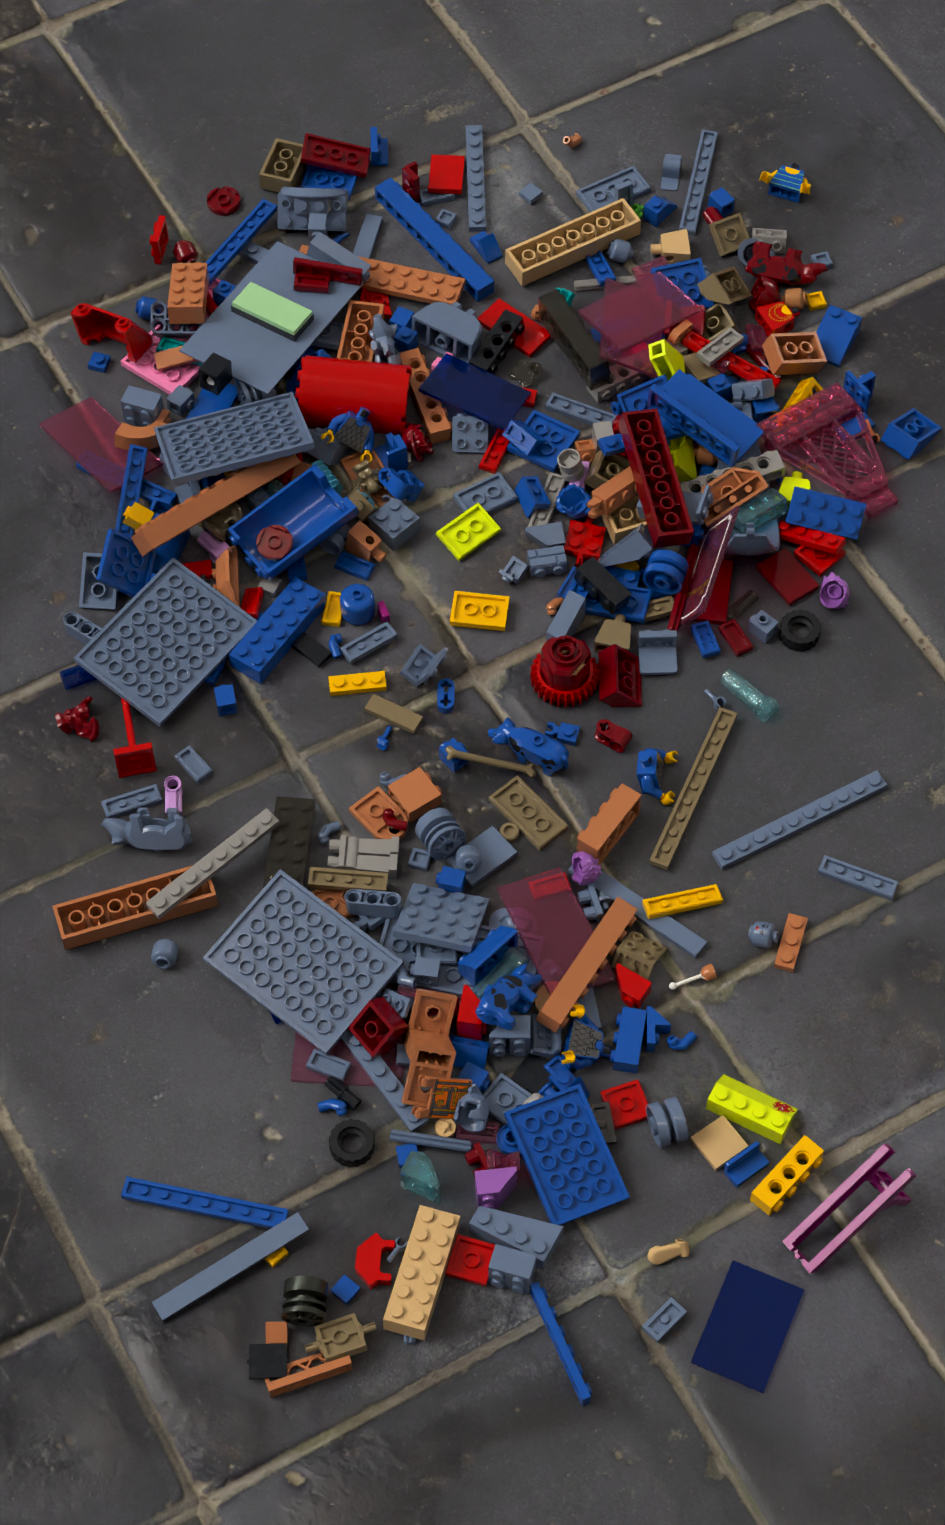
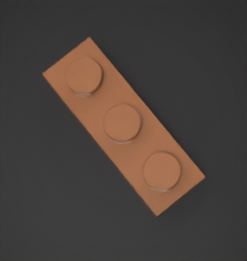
M791 913L788 914L774 968L793 973L808 918Z

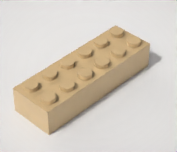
M422 1205L419 1206L383 1318L384 1330L425 1341L449 1259L459 1232V1215Z

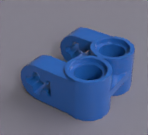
M384 467L378 473L379 481L392 496L399 500L406 498L414 502L424 488V484L408 470L396 472L392 468Z

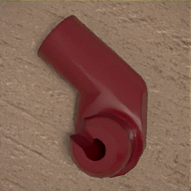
M391 808L384 810L382 818L389 828L406 831L407 821L397 820Z

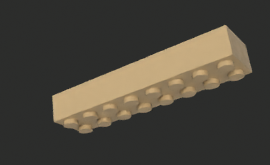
M622 198L506 249L505 264L521 286H524L581 261L587 255L592 256L597 254L599 250L608 249L610 242H613L615 239L626 241L639 235L641 220L626 200Z

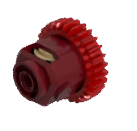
M571 636L552 637L547 640L541 649V654H537L536 659H533V665H531L530 669L531 686L534 687V692H538V697H543L544 702L550 700V705L554 702L557 703V707L560 704H564L566 708L570 703L574 707L575 702L581 705L582 699L587 701L588 696L593 695V691H596L599 683L598 664L594 657L591 658L588 645L583 640H578Z

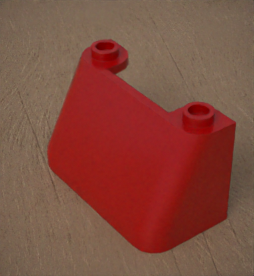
M85 303L77 305L70 313L81 343L89 345L90 341L95 339L101 342L104 337L127 344L126 350L129 361L136 363L153 343L150 333L123 316Z

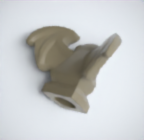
M368 460L352 468L353 472L357 474V480H352L351 491L358 484L367 490L369 495L376 493L382 488L378 484L381 483L378 478V473L381 469L375 467V470L371 469Z
M235 502L234 506H228L205 519L198 526L201 528L206 527L207 530L225 542L227 538L226 530L231 527L229 523L235 524L243 518L242 510Z

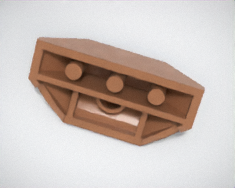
M732 467L706 484L710 485L711 493L714 494V500L709 505L708 517L704 519L705 525L708 527L724 519L767 489L769 486L760 472ZM705 486L702 487L701 493L704 492Z
M233 545L226 549L215 561L216 569H212L213 580H216V584H213V588L240 607L237 546Z

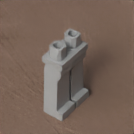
M341 835L340 839L330 840L329 852L339 853V857L328 856L327 866L332 869L388 873V879H397L399 837L392 836L391 839H362Z

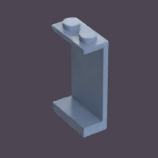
M710 485L705 486L703 493L682 491L692 524L703 525L704 519L708 517L709 505L714 500V494L711 493ZM639 498L636 506L640 518L646 519Z

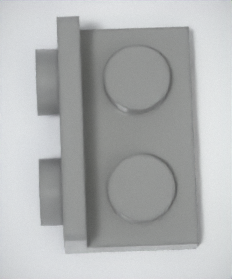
M752 228V238L764 243L773 244L771 250L774 253L785 254L787 230Z

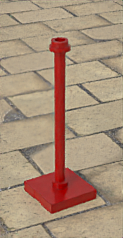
M121 698L129 746L113 749L118 776L122 778L155 772L157 769L152 743L136 745L130 704Z

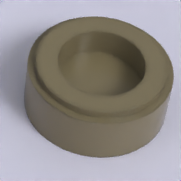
M508 822L501 826L500 834L509 843H512L519 837V828L516 824Z

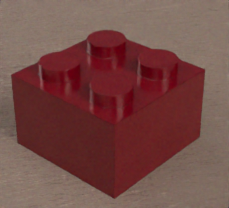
M384 997L369 1000L348 1029L372 1057L387 1054L409 1026Z

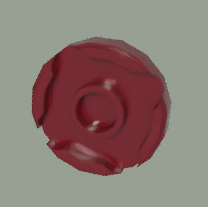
M223 186V188L219 189L217 187L210 191L207 196V206L216 215L227 216L236 212L240 207L241 199L238 191L234 188Z
M269 525L270 527L263 528L257 535L256 545L258 552L267 560H282L292 550V535L287 528L281 525Z

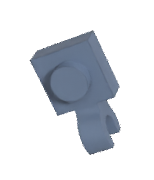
M358 915L359 921L353 924L363 932L367 928L372 931L385 922L386 918Z

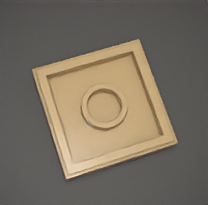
M724 1115L690 1138L691 1142L715 1171L749 1147Z

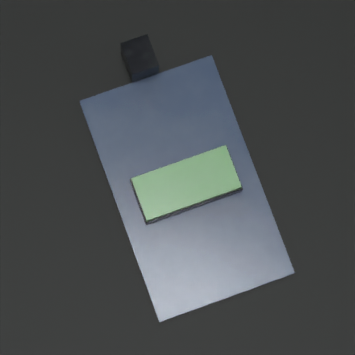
M277 241L209 316L205 323L182 346L179 352L203 363L199 368L200 387L219 395L233 377L269 394L361 286L330 280L328 293L294 291V257L318 260Z

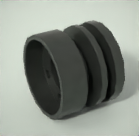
M311 1276L287 1278L284 1281L283 1297L286 1300L282 1302V1320L299 1326L323 1324L326 1321L325 1312L327 1311V1306L324 1302L328 1300V1283L325 1280Z

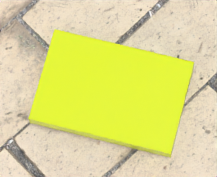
M478 502L438 530L436 536L454 557L460 561L498 534L501 528Z

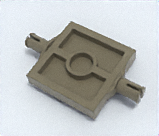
M355 1313L314 1326L316 1341L304 1346L307 1354L320 1350L327 1363L348 1355L352 1356L367 1351L365 1334L377 1331L374 1322L362 1326L357 1321Z

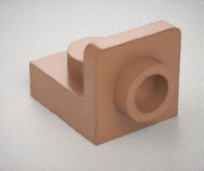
M592 439L574 441L575 450L579 452L581 460L590 462L591 465L596 455V448Z

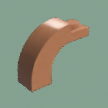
M163 409L155 422L144 427H136L122 422L115 432V447L129 450L130 444L146 447L148 450L158 447L159 444L154 427L171 423L170 411Z

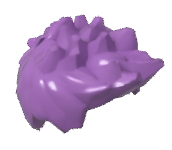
M833 572L828 577L824 576L819 596L823 606L834 610L848 606L850 589L846 581L840 579V576H835Z
M584 851L573 853V881L577 882L580 886H585L598 879L599 874H602L600 871L601 866L597 864L599 860L594 859L593 855Z

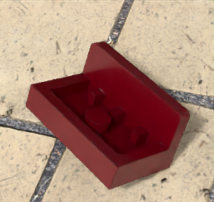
M414 161L402 168V188L417 203L420 201V178L418 177V163Z

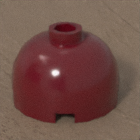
M765 276L758 277L751 290L753 300L749 299V307L753 310H756V307L776 303L780 300L779 288L774 280Z

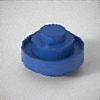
M503 1126L497 1133L496 1143L498 1148L506 1155L519 1154L520 1151L509 1126Z

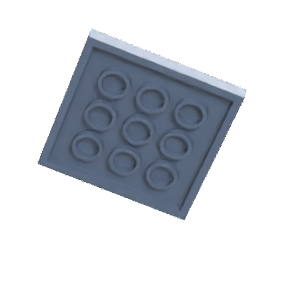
M413 883L393 930V937L471 953L488 909L489 899L462 892H447L442 888Z

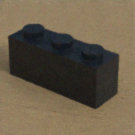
M594 557L577 568L574 579L578 585L583 586L589 595L595 598L606 611L613 615L629 603L631 593Z

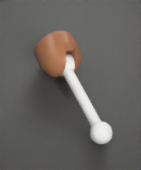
M712 964L702 967L700 974L677 983L671 982L669 988L675 990L678 986L699 978H703L706 981L714 980L717 978Z

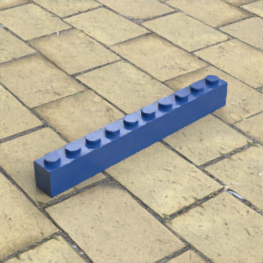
M389 178L375 186V199L451 276L465 278L464 289L477 302L494 293L495 282L492 276L488 275L482 266L478 265L472 256L467 254L461 245L457 244L451 235L446 233L441 225L436 223L431 215L426 213L421 205L416 203L411 198V195L401 188L398 182Z

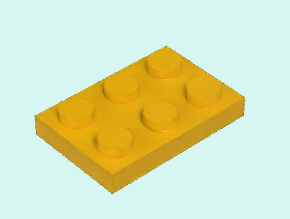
M454 591L450 626L505 631L510 596Z

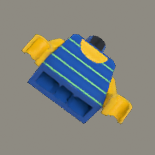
M792 163L790 167L783 165L779 170H775L772 173L765 171L761 173L759 180L769 184V195L799 203L801 193L810 194L811 184L804 178V171L800 170V166L797 163Z

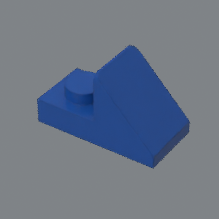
M482 231L470 237V243L487 264L502 258L501 250L493 233L488 235L485 231Z
M647 1006L646 1052H654L655 1044L659 1045V1033L669 1034L671 1032V1024L655 1009Z
M564 1064L548 1077V1080L558 1092L580 1084L586 1098L590 1097L582 1078L579 1076L576 1079Z

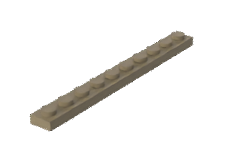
M719 707L653 851L649 864L668 870L734 725L737 713Z

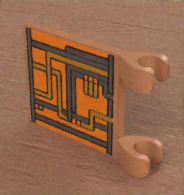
M419 1075L418 1083L422 1087H431L427 1108L413 1106L411 1113L418 1119L427 1117L454 1119L457 1103L468 1093L472 1080Z

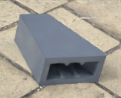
M569 590L546 632V641L552 637H572L585 619V597Z

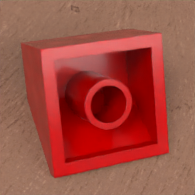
M468 985L463 986L457 1017V1036L481 1040L482 1035L487 1033L488 1024L482 1022L477 1017L475 1011L480 1000Z

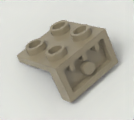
M631 931L617 947L611 967L616 969V965L619 963L649 981L655 964L666 952L667 947L657 941L644 937L641 933Z

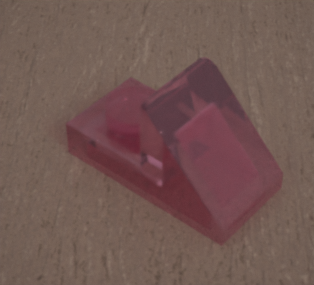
M494 1149L487 1151V1170L516 1166L518 1181L520 1174V1151L508 1155Z

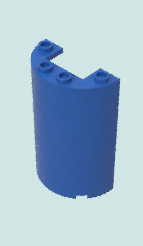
M314 464L228 528L231 534L229 539L234 546L238 545L246 556L244 558L246 563L250 567L254 566L256 568L254 569L256 574L260 578L264 577L271 581L355 518L359 513L357 507L347 496L342 498L330 486L326 475ZM269 525H281L287 528L292 535V550L282 560H267L258 552L256 545L257 535L263 528L270 527Z

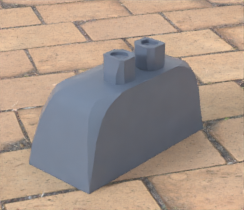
M434 302L412 316V330L418 332L419 345L443 357L446 352L452 353L451 360L470 369L469 360L481 345L482 325L476 318V311L468 309L465 312L458 302H454L452 305L444 302Z

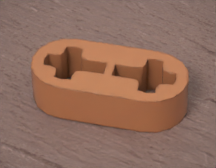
M685 319L672 330L668 341L673 345L679 344L692 331L694 324Z

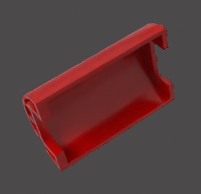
M309 355L302 357V370H298L297 376L300 386L296 388L295 398H298V406L308 427H328L334 417L347 413L349 410L357 414L361 406L370 411L367 420L371 422L374 433L388 434L392 432L393 435H403L406 429L408 392L413 366Z

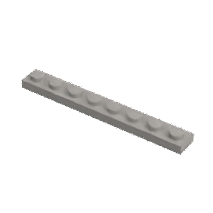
M267 808L148 900L146 907L160 919L280 824L279 820Z

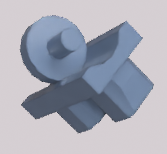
M593 883L588 884L586 890L578 892V900L580 905L591 904V907L583 908L585 921L596 919L598 924L602 920L601 916H603L601 907H603L604 911L609 910L608 905L612 903V898L610 895H604L603 891L598 893V897Z

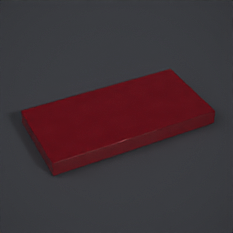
M305 133L300 163L366 178L371 148Z
M699 557L694 572L692 588L694 594L691 596L690 612L694 609L696 610L689 615V621H709L710 624L718 625L726 623L733 561L717 559L716 562V559Z

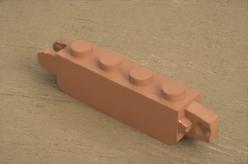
M628 467L592 491V499L587 502V507L591 509L588 511L590 518H597L602 514L608 515L638 495L631 467Z

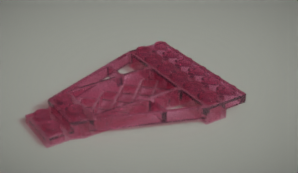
M838 382L757 423V427L764 431L761 437L765 440L764 446L768 451L777 450L781 458L842 492L846 498L866 503L864 513L869 519L897 504L899 499L887 487L889 481L861 408ZM856 416L862 431L855 435H850L840 423ZM824 434L834 436V440L824 438ZM865 438L872 459L856 442L857 440ZM812 441L820 443V447L815 446ZM823 444L832 445L833 448H824ZM800 445L811 458L803 461L787 451ZM836 446L845 448V452L835 450ZM823 454L831 455V459L826 458ZM834 456L844 458V461L834 460ZM847 459L856 460V464L847 463ZM816 463L822 471L813 467L812 464ZM834 466L843 468L842 472L838 471ZM845 470H855V474L846 473ZM858 471L867 473V476L858 475ZM846 479L854 480V483L850 484Z

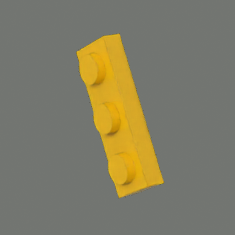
M385 671L328 676L330 696L387 691Z

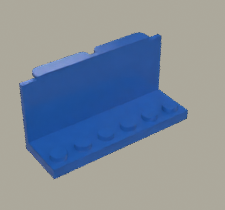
M680 369L663 387L653 384L649 388L648 407L657 409L659 415L731 468L735 466L764 433L762 429L757 427L755 421L690 373L687 375Z

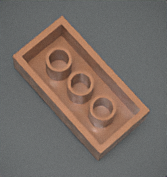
M172 263L167 305L169 324L205 323L209 285L207 263Z
M623 783L618 789L614 788L608 802H603L597 816H592L586 830H581L577 837V852L584 851L593 855L594 859L599 860L597 864L600 865L640 814L641 794Z

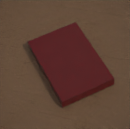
M786 548L756 565L759 573L789 606L819 589V584Z

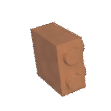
M420 767L388 785V796L403 810L409 823L442 804L441 796L443 794L441 789L431 782L430 775Z

